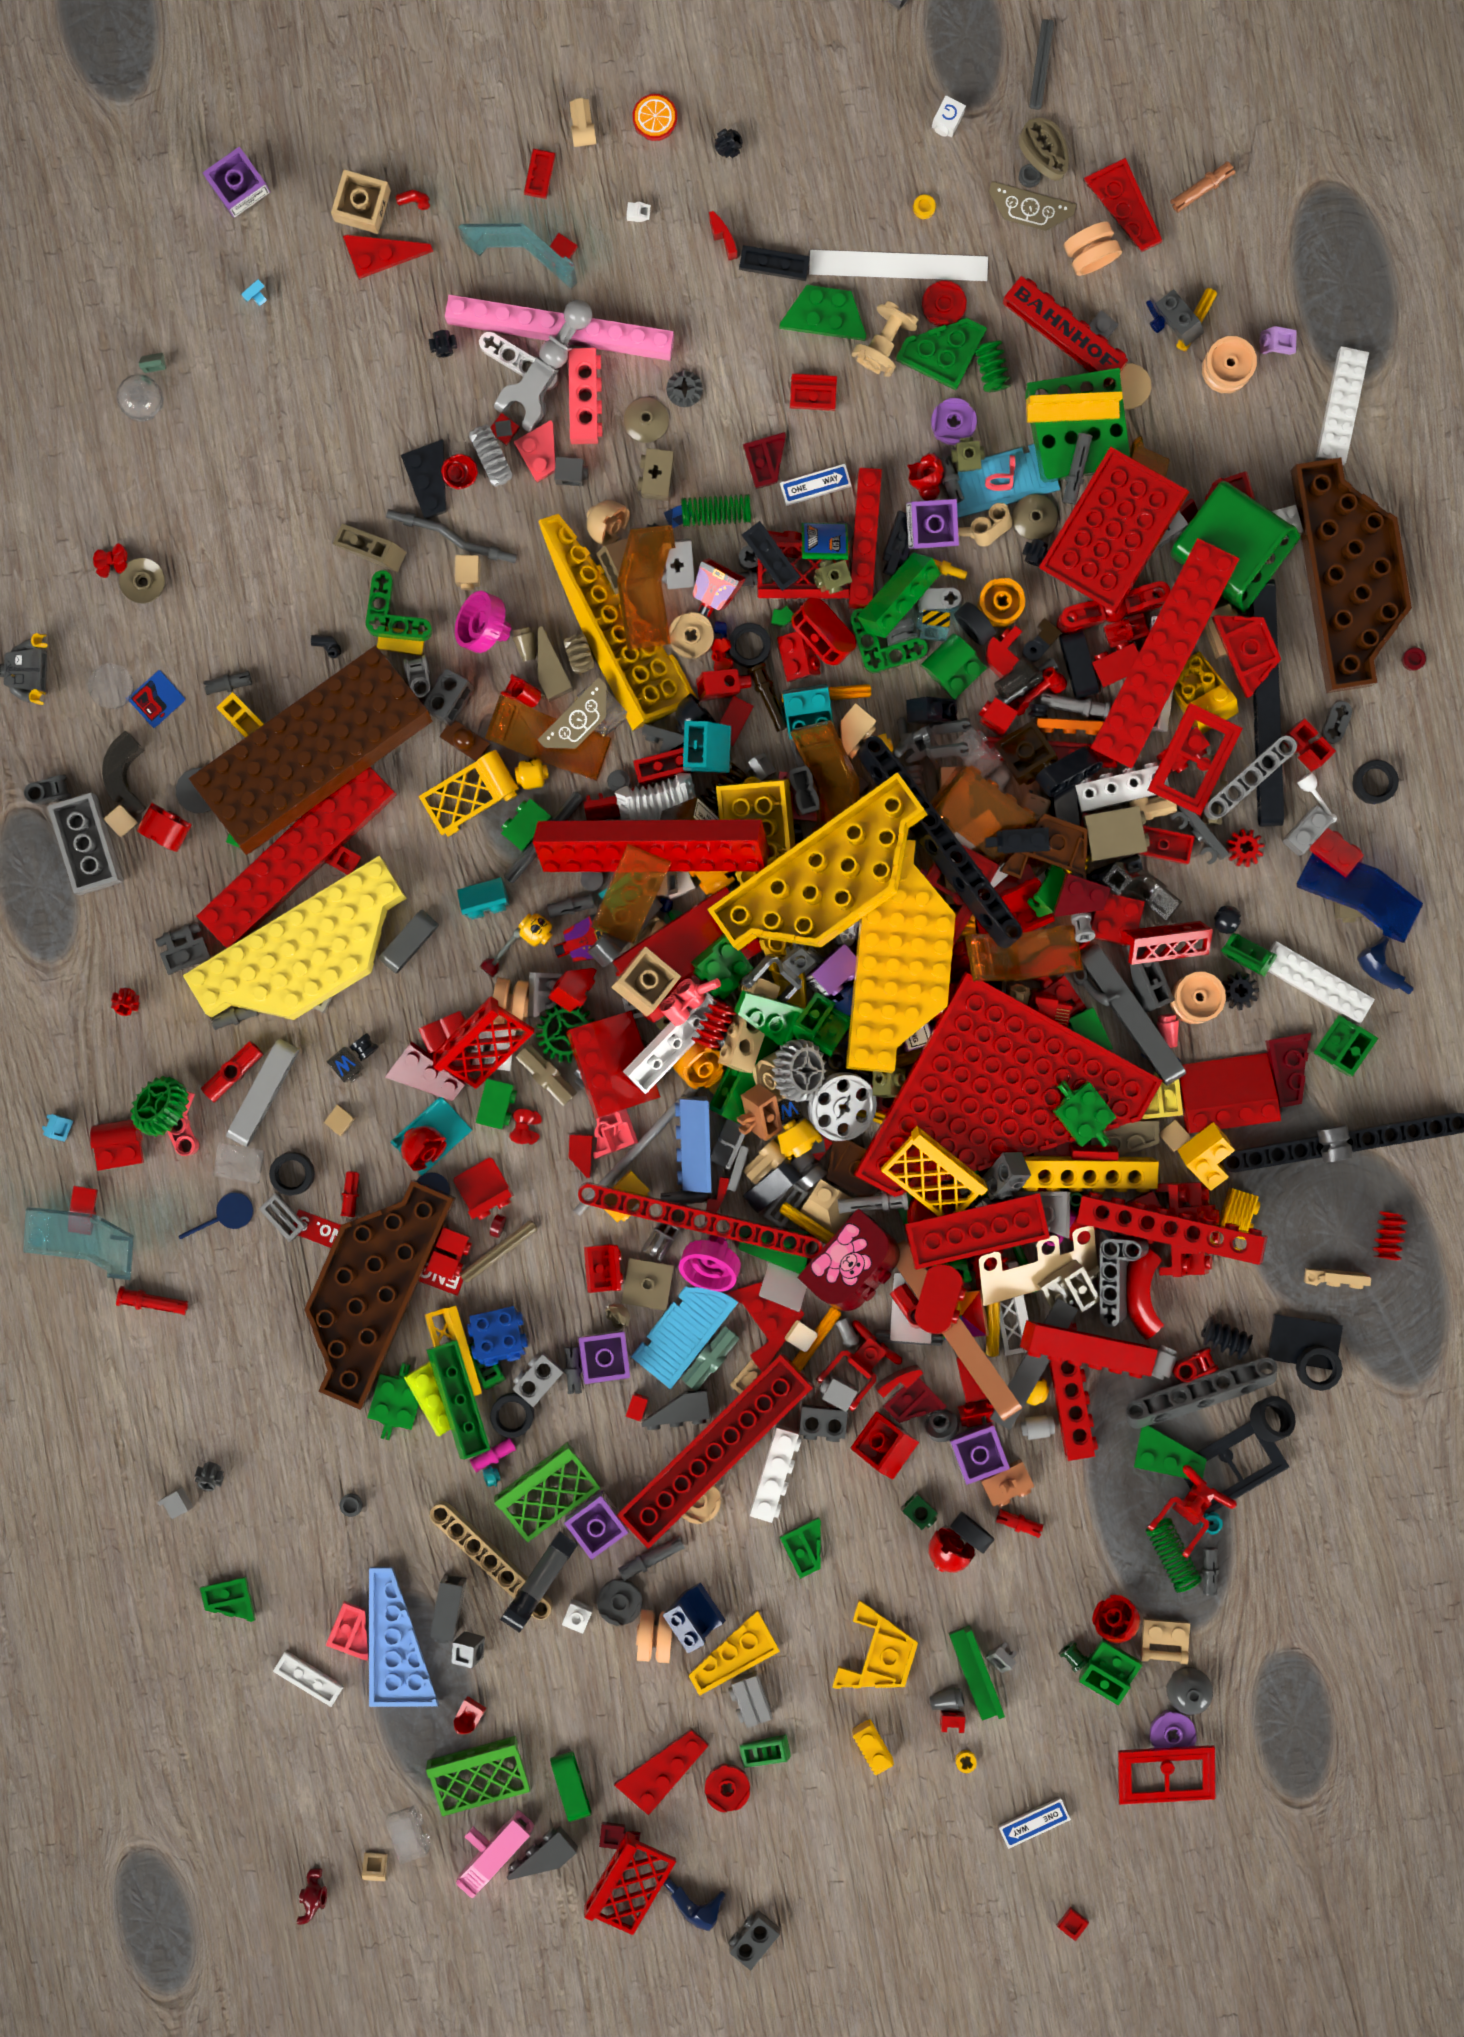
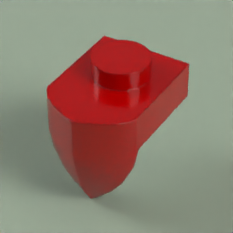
M467 1696L453 1721L456 1733L469 1734L473 1732L487 1708Z

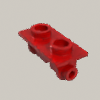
M988 1399L976 1403H966L957 1407L962 1426L969 1428L981 1425L982 1416L986 1417L987 1423L994 1422L990 1419L994 1407Z

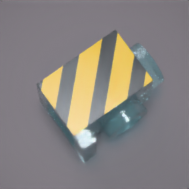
M946 609L945 612L923 610L922 616L917 615L916 629H920L919 639L946 642L950 626V609Z

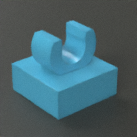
M259 279L240 294L246 302L253 298L259 306L267 301L260 292L265 286Z
M55 1114L47 1115L49 1122L47 1126L42 1127L43 1135L65 1142L73 1120Z

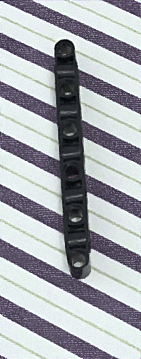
M877 736L868 737L857 752L861 763L877 786L897 772L928 814L909 829L995 943L1001 948H1009L1022 936L1023 932L1020 924L883 740Z

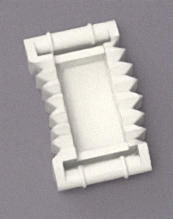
M690 773L676 774L673 782L668 779L667 784L662 780L661 786L656 783L654 789L648 784L647 790L643 786L640 790L635 786L634 791H632L628 786H625L615 791L621 820H660L662 811L696 797Z

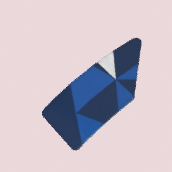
M682 505L664 512L670 529L683 524Z

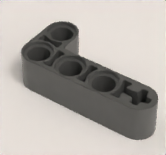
M642 893L587 952L603 968L606 967L622 952V949L660 910L663 904L654 895H643Z
M1116 1235L1104 1240L1100 1245V1321L1106 1327H1114L1126 1319L1127 1261H1136L1148 1253L1149 1245L1144 1238ZM1111 1242L1116 1245L1117 1252L1111 1250ZM1132 1244L1138 1246L1139 1254L1133 1252ZM1110 1265L1117 1269V1275L1111 1273ZM1110 1288L1115 1289L1117 1292L1116 1298L1110 1294Z

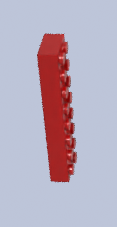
M1082 813V814H1081V817H1080V826H1081V827H1084V826H1083L1082 817L1085 816V815H1091V814H1087V813ZM1143 825L1144 833H1147L1149 836L1150 846L1147 847V852L1139 853L1138 855L1184 865L1189 864L1195 836Z

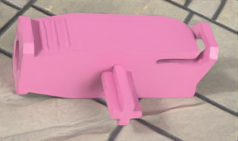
M517 1810L513 1817L490 1840L473 1826L464 1837L479 1852L458 1875L456 1884L469 1897L473 1898L529 1838L534 1828L533 1822L521 1811ZM519 1818L527 1824L526 1828L517 1821Z

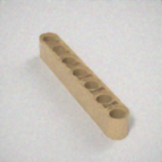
M446 1501L437 1502L430 1511L432 1522L510 1596L515 1598L519 1588L523 1586L528 1577L452 1505ZM444 1508L447 1512V1517L439 1518L436 1515V1509ZM456 1523L461 1524L464 1532L456 1534L452 1529V1525ZM472 1539L478 1540L481 1545L480 1548L472 1549L469 1546V1541ZM488 1555L495 1556L497 1564H487L485 1557ZM510 1571L513 1573L514 1579L506 1581L502 1577V1573ZM546 1594L540 1602L546 1604L547 1611L539 1612L535 1608L532 1616L538 1620L546 1619L552 1609V1601Z

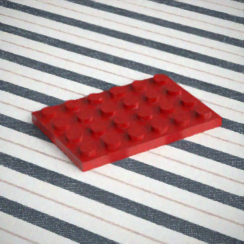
M1110 447L1039 568L1117 613L1189 494V491Z

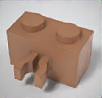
M757 1084L741 1095L745 1114L737 1117V1122L743 1125L739 1127L741 1133L746 1135L751 1131L764 1141H767L783 1130L777 1098L774 1093Z
M1021 1459L1008 1464L1010 1469L980 1480L993 1507L996 1505L998 1507L1005 1506L1011 1502V1498L1017 1495L1023 1497L1031 1493L1030 1489L1035 1487Z

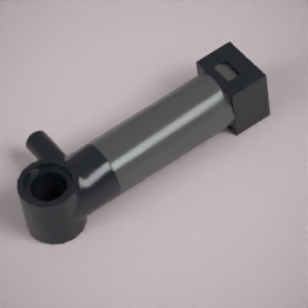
M558 1532L500 1620L520 1633L578 1544L561 1532Z

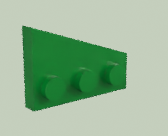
M740 1227V1236L746 1237L750 1234V1227ZM786 1229L808 1235L806 1230ZM764 1231L761 1235L763 1242H769L773 1238L771 1231ZM793 1236L786 1237L783 1241L784 1246L792 1247L795 1244V1238ZM739 1241V1250L798 1274L806 1268V1257Z
M1149 1425L1141 1428L1134 1468L1189 1479L1183 1472V1467L1190 1465L1203 1479L1207 1460L1205 1457Z

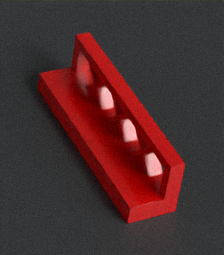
M1201 921L1123 930L1122 940L1130 945L1128 962L1133 965L1208 955L1213 929ZM1199 939H1203L1202 948L1195 949L1193 947ZM1184 941L1186 945L1176 952L1174 948ZM1161 944L1167 946L1160 954L1154 952ZM1145 946L1147 950L1137 957L1138 947Z

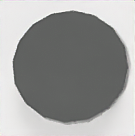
M193 768L184 772L176 784V797L179 804L187 811L196 814L211 811L210 807L188 779L202 768Z
M614 1579L606 1583L600 1590L597 1599V1606L601 1617L609 1624L616 1626L633 1622L639 1616L643 1605L642 1594L638 1587L631 1581H624L623 1579Z

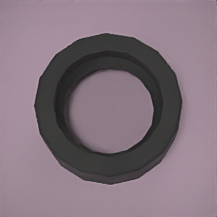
M966 602L954 613V617L961 628L977 644L983 646L996 634L993 625L974 604Z
M743 623L730 634L731 648L729 649V654L739 666L752 668L764 663L769 657L771 639L768 632L762 626L755 623ZM746 632L756 633L763 641L762 652L755 658H744L737 651V639Z
M1382 760L1369 761L1360 766L1353 775L1352 781L1354 793L1360 800L1368 804H1379L1387 801L1394 796L1399 784L1398 774L1394 767ZM1371 769H1380L1388 777V788L1381 795H1370L1363 788V776Z
M284 1153L271 1164L269 1171L270 1182L281 1194L289 1196L301 1194L308 1190L313 1183L315 1176L314 1166L310 1159L301 1153ZM286 1161H298L305 1169V1179L297 1187H288L279 1179V1169Z
M1323 1346L1308 1347L1301 1352L1297 1359V1376L1303 1384L1313 1390L1323 1391L1331 1389L1342 1376L1343 1367L1341 1360L1329 1348ZM1314 1355H1324L1332 1362V1373L1325 1381H1313L1307 1375L1306 1364Z
M507 1393L501 1396L493 1404L490 1412V1421L494 1430L507 1438H516L525 1434L534 1420V1408L517 1393ZM508 1402L519 1403L526 1412L524 1423L515 1429L505 1427L499 1419L500 1408Z
M1270 1396L1256 1402L1251 1408V1425L1254 1432L1261 1439L1267 1442H1276L1290 1436L1294 1431L1296 1424L1295 1413L1290 1404L1283 1398ZM1267 1406L1278 1414L1280 1419L1279 1432L1273 1430L1266 1420L1265 1410Z
M963 1512L950 1525L959 1536L981 1553H985L995 1540L983 1527Z

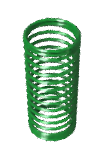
M735 494L734 504L732 495H730L729 506L727 496L725 495L724 507L722 496L720 495L719 508L717 496H714V510L712 497L709 496V511L705 496L704 513L702 498L699 497V514L696 497H694L693 507L692 500L689 497L688 508L686 498H681L683 527H690L691 518L692 524L695 526L696 516L698 526H700L701 515L703 525L705 526L706 514L708 525L710 526L711 512L713 525H715L716 511L718 524L720 525L721 509L723 524L725 525L726 508L728 523L731 524V507L733 522L736 524V505L738 521L741 524V504L744 523H751L749 494H745L744 502L743 496L740 494L739 503L738 497Z
M1165 1518L1157 1525L1162 1526L1155 1528L1153 1531L1146 1528L1145 1532L1148 1537H1151L1150 1541H1154L1152 1546H1156L1154 1550L1158 1551L1157 1555H1161L1159 1557L1160 1560H1163L1161 1564H1166L1164 1569H1167L1168 1578H1172L1171 1583H1174L1175 1592L1181 1593L1197 1586L1202 1581V1578L1198 1575V1571L1195 1570L1196 1566L1193 1565L1194 1562L1191 1561V1557L1188 1556V1561H1184L1186 1557H1181L1182 1552L1179 1551L1186 1547L1181 1542L1182 1539L1179 1538L1180 1535L1177 1533V1529H1174L1175 1525L1172 1524V1519ZM1173 1546L1172 1548H1170V1549H1168V1550H1166V1551H1164V1552H1161V1551H1163V1550H1165V1549H1167V1548ZM1174 1556H1177V1557H1175L1174 1559H1171V1560L1165 1562L1166 1560H1168V1559H1170V1558H1172V1557H1174ZM1180 1560L1179 1562H1177V1563H1175V1564H1173V1565H1171V1566H1168V1565H1170L1171 1563ZM1179 1565H1182V1566H1180L1179 1568L1170 1571L1171 1569H1173V1568H1175V1567H1177V1566H1179ZM1185 1569L1184 1571H1182V1572H1180V1573H1178V1574L1172 1576L1173 1574L1177 1573L1178 1571H1181V1570ZM1184 1574H1187L1186 1576H1184V1577H1182V1578H1180V1579H1178V1580H1175L1176 1578H1178V1577H1180V1576H1182V1575H1184ZM1191 1581H1194L1193 1583H1191V1584H1189V1585H1187V1586H1185V1587H1182L1183 1585H1185V1584H1187V1583H1189V1582H1191Z

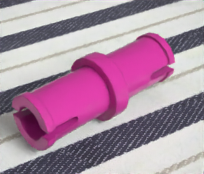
M511 1438L494 1447L490 1446L491 1450L470 1459L475 1472L477 1473L492 1463L497 1464L499 1459L516 1451Z

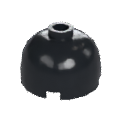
M691 693L678 704L676 709V719L678 721L676 727L682 735H684V721L717 723L708 710L698 704L700 701Z

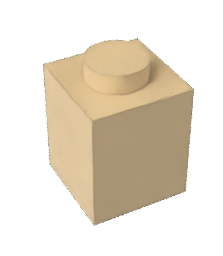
M455 555V583L457 587H461V590H474V587H480V558L478 555Z

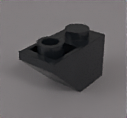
M928 696L906 700L907 723L932 724L957 720V700Z

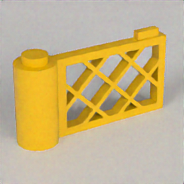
M493 750L483 755L473 764L421 794L419 798L442 836L446 834L447 837H450L460 831L459 825L499 801L505 800L508 802L517 797L516 792L519 788L497 750ZM476 769L480 775L477 785L466 782L468 772ZM463 776L462 781L457 780L458 778ZM452 782L461 783L458 797L446 794L448 785ZM465 785L476 787L473 801L462 798ZM444 788L443 793L437 792L440 789ZM480 789L488 790L493 799L485 804L477 802ZM434 793L442 795L439 808L431 807L426 798ZM446 796L457 799L454 812L443 810ZM461 800L473 803L471 812L467 815L458 814ZM476 804L482 805L479 808L475 809ZM442 812L453 815L451 824L443 828L439 821Z

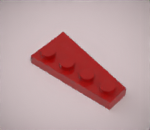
M1126 158L1084 178L1086 184L1141 252L1162 243V238Z
M690 1729L661 1752L649 1758L644 1764L636 1767L627 1776L619 1779L614 1783V1786L649 1816L705 1751L709 1743L694 1730Z

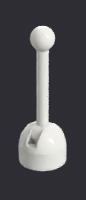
M1310 772L1297 781L1299 787L1303 791H1311L1324 811L1333 818L1334 821L1332 823L1336 822L1337 816L1331 813L1316 791L1317 779L1315 775Z

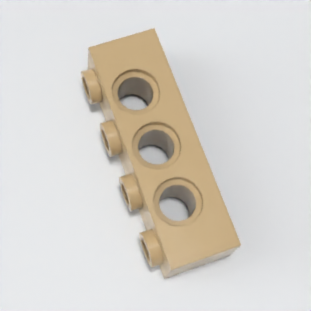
M759 977L749 989L742 984L741 990L777 999L781 986ZM736 1013V1015H733L732 1023L728 1026L726 1040L720 1050L718 1063L739 1072L752 1073L765 1034L749 1022L747 1026V1021Z

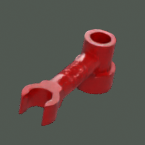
M1053 667L1046 668L1043 672L1044 680L1024 697L1013 700L1009 706L1018 712L1017 716H1021L1029 707V704L1047 688H1050L1053 693L1062 692L1067 686V680L1061 673H1057Z

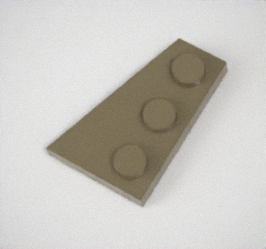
M1143 1119L1106 1131L1104 1133L1111 1140L1108 1145L1116 1146L1119 1156L1159 1144V1120ZM1096 1137L1090 1140V1145H1102Z

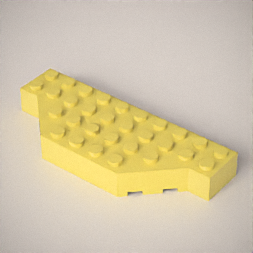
M378 856L184 974L183 977L205 1014L210 1017L216 1016L230 1006L295 1020L313 1009V1007L372 973L373 961L376 950H378L382 934L381 930L387 911L407 898L384 860Z

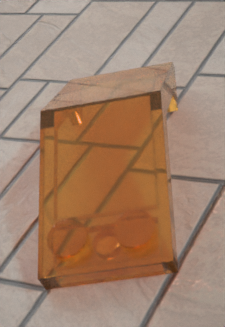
M672 525L630 530L617 579L627 650L671 644L661 579L669 550L676 548Z
M502 695L499 696L485 739L532 759L539 758L542 763L595 781L599 777L612 738L593 731L576 749L544 748L538 739L557 719Z
M831 720L795 728L790 732L805 765L812 773L813 782L817 788L819 810H817V825L812 829L813 833L860 800L859 778Z
M1059 925L1050 929L1025 932L1009 948L999 947L989 934L966 935L965 940L973 981H1022L1082 971L1083 965L1079 944L1075 940V926Z

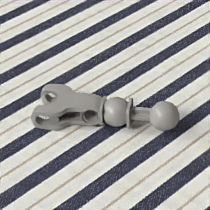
M583 300L569 302L564 310L565 323L558 335H550L548 337L550 340L545 341L541 346L540 357H536L520 383L504 387L494 404V408L497 411L505 412L515 401L521 402L526 410L522 427L527 432L536 429L546 413L544 395L559 371L557 368L565 364L568 358V351L572 350V347L568 345L576 330L586 328L591 322L592 310Z

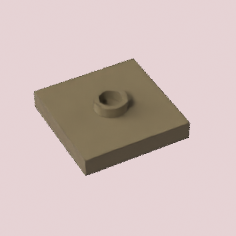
M629 1258L621 1303L666 1311L674 1265Z

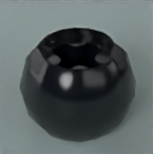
M1222 906L1214 917L1216 920L1214 923L1215 928L1220 933H1234L1241 923L1239 919L1241 917L1240 911L1233 906Z

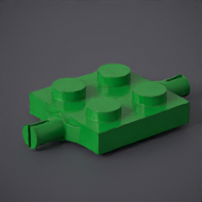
M1066 1081L1060 1082L1061 1084H1058L1057 1087L1065 1097L1052 1111L1077 1144L1083 1147L1095 1137L1103 1147L1110 1144L1111 1140L1103 1131L1117 1117L1092 1084L1086 1081L1078 1089L1071 1090Z
M401 1363L399 1375L390 1376L382 1373L379 1375L367 1418L379 1421L384 1425L380 1437L382 1439L385 1438L386 1431H388L386 1440H390L393 1427L412 1430L419 1403L404 1379L409 1374L410 1364H407L404 1372L406 1363Z

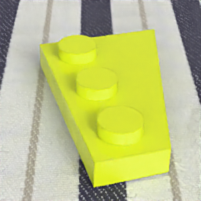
M428 1361L406 1375L404 1379L435 1434L441 1436L451 1428L431 1363Z

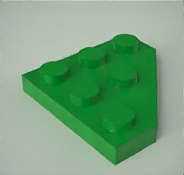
M965 318L947 326L944 325L928 330V332L917 336L907 337L895 361L956 391L987 328Z

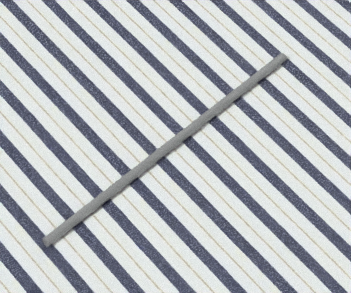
M689 1087L680 1097H693L701 1087H697L698 1089ZM675 1103L599 1182V1185L609 1186L675 1116ZM592 1190L585 1199H592L595 1191ZM581 1202L573 1211L578 1216H581L590 1205Z

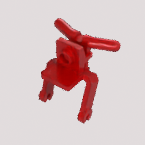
M854 1320L852 1326L866 1341L859 1346L854 1354L848 1350L840 1351L816 1378L821 1383L841 1358L846 1356L848 1358L847 1361L866 1378L870 1379L852 1401L849 1407L851 1411L859 1405L860 1400L875 1384L877 1375L873 1373L872 1369L883 1356L897 1365L902 1363V1357L883 1343L878 1344L876 1342L877 1338L859 1320Z
M1185 1465L1183 1472L1194 1485L1183 1501L1178 1497L1170 1498L1147 1528L1153 1531L1173 1503L1176 1502L1172 1507L1173 1510L1193 1525L1199 1522L1203 1524L1182 1552V1555L1188 1558L1194 1546L1209 1528V1521L1203 1517V1513L1212 1504L1211 1501L1214 1499L1231 1509L1236 1508L1237 1502L1215 1488L1210 1489L1206 1486L1207 1482L1190 1465Z

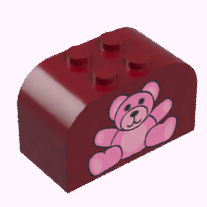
M858 1208L797 1278L823 1302L842 1311L855 1310L865 1301L871 1300L876 1294L875 1290L877 1287L889 1280L891 1272L899 1261V1246L885 1229Z

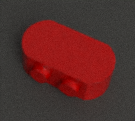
M809 598L792 615L791 622L793 628L826 664L839 665L855 649V636L823 600Z
M936 1265L926 1273L914 1318L918 1326L928 1333H945L951 1329L953 1323L957 1324L960 1315V1310H957L959 1301H964L967 1288L963 1287L964 1280L961 1274L953 1267Z

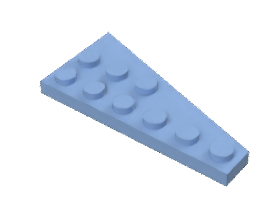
M370 1567L369 1707L438 1706L439 1703L394 1568Z

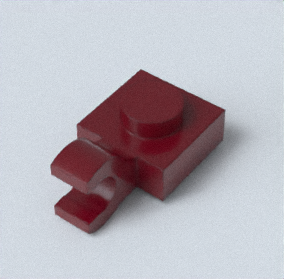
M602 1822L599 1847L617 1849L627 1833L625 1832V1824ZM627 1831L634 1834L635 1839L640 1841L641 1832Z

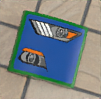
M802 522V559L848 560L847 524Z

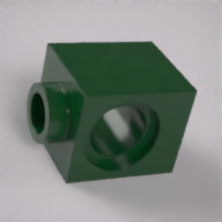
M917 1492L901 1507L902 1512L921 1530L925 1527L930 1528L937 1520L935 1517L938 1514L936 1509ZM919 1507L927 1509L926 1515L922 1518H918L914 1514L915 1510Z

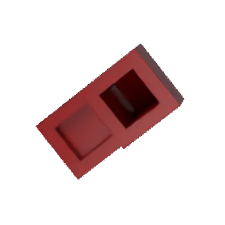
M1016 625L1012 630L1007 628L999 637L1002 640L1001 642L993 636L986 648V662L989 668L1002 680L1021 661L1008 650L1022 633Z

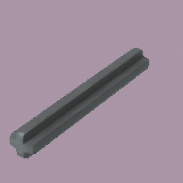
M1043 19L1041 23L1029 107L1035 110H1040L1043 102L1054 21L1050 19Z

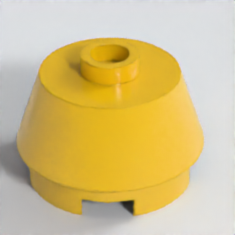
M802 1118L797 1122L795 1119L791 1120L783 1126L784 1130L777 1135L781 1154H784L789 1160L794 1156L797 1158L812 1149L815 1140L818 1143L823 1140L819 1131L806 1118Z

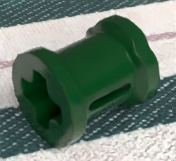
M1075 1641L1069 1642L1059 1652V1655L1065 1657L1071 1664L1073 1672L1082 1669L1089 1661V1658L1084 1656L1076 1647Z

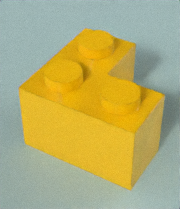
M1214 1122L1177 1149L1185 1165L1210 1191L1229 1178L1220 1162L1233 1153L1235 1149L1227 1136Z

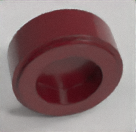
M1412 647L1403 653L1401 661L1407 670L1416 671L1424 666L1426 655L1420 648Z
M497 1214L494 1217L490 1227V1236L496 1238L501 1236L506 1223L505 1216Z

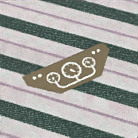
M993 181L989 189V193L1004 220L1044 231L1073 216L1077 205Z
M600 678L538 739L544 748L576 749L606 718L607 685Z

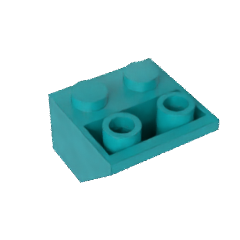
M827 684L782 691L789 740L835 733Z
M684 721L683 770L730 772L731 726L707 721Z
M501 877L457 889L462 915L469 917V919L471 918V920L484 917V912L491 911L495 914L506 911L505 906L510 905L504 880Z

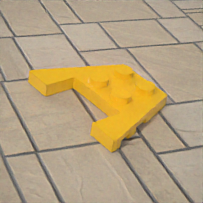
M858 1600L852 1620L853 1622L875 1628L862 1672L838 1666L832 1688L905 1687L918 1641L867 1604Z

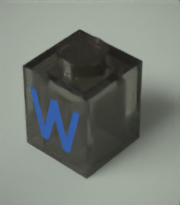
M343 1047L326 1061L344 1083L348 1081L353 1083L363 1075L360 1072L364 1069L363 1065L348 1047Z
M786 1098L777 1102L782 1125L793 1119L797 1121L803 1118L798 1102L790 1101Z

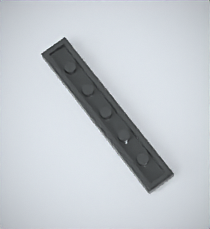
M1057 1298L1043 1324L1068 1329L1078 1309ZM1026 1352L1008 1384V1388L1022 1409L1050 1361L1047 1359V1355L1041 1354V1357L1037 1358L1027 1355ZM994 1409L990 1419L1011 1430L1022 1409L1005 1421L1001 1419Z

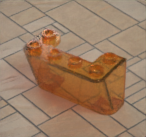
M975 766L956 767L930 803L946 825L980 849L978 851L980 855L1000 865L1009 853H997V847L985 848L984 838L996 837V832L1002 830L1030 829L1037 821L1034 818L1036 814L1027 807L1022 808L1016 803L1018 800L1011 794L1002 793L998 789L1000 786L991 779L986 780L980 776L982 772Z

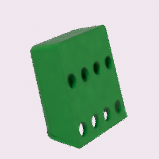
M1120 368L1029 382L1026 386L1025 401L1029 396L1035 395L1039 389H1044L1048 395L1058 394V388L1062 385L1069 387L1070 394L1122 392ZM1106 378L1113 379L1112 384L1105 388L1103 387V381ZM1083 382H1089L1092 384L1093 390L1081 392L1080 386ZM1123 399L1119 401V419L1030 423L1040 478L1043 482L1065 480L1066 476H1069L1078 433L1093 436L1083 477L1094 475L1110 447L1130 457Z
M1221 481L1174 543L1170 556L1184 566L1197 538L1240 558L1221 596L1240 609L1242 613H1245L1301 537L1294 525L1289 524L1227 481ZM1287 535L1288 543L1284 546H1280L1279 544ZM1273 554L1275 557L1274 562L1271 564H1265L1267 560L1270 558V556ZM1259 572L1261 575L1260 581L1253 583V579ZM1246 591L1247 598L1244 601H1242V596Z

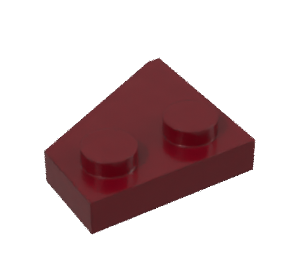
M785 432L743 444L755 490L778 482L786 438Z
M1066 873L1052 916L1059 917L1104 910L1111 888Z
M920 1378L907 1389L903 1385L883 1405L898 1423L947 1407Z

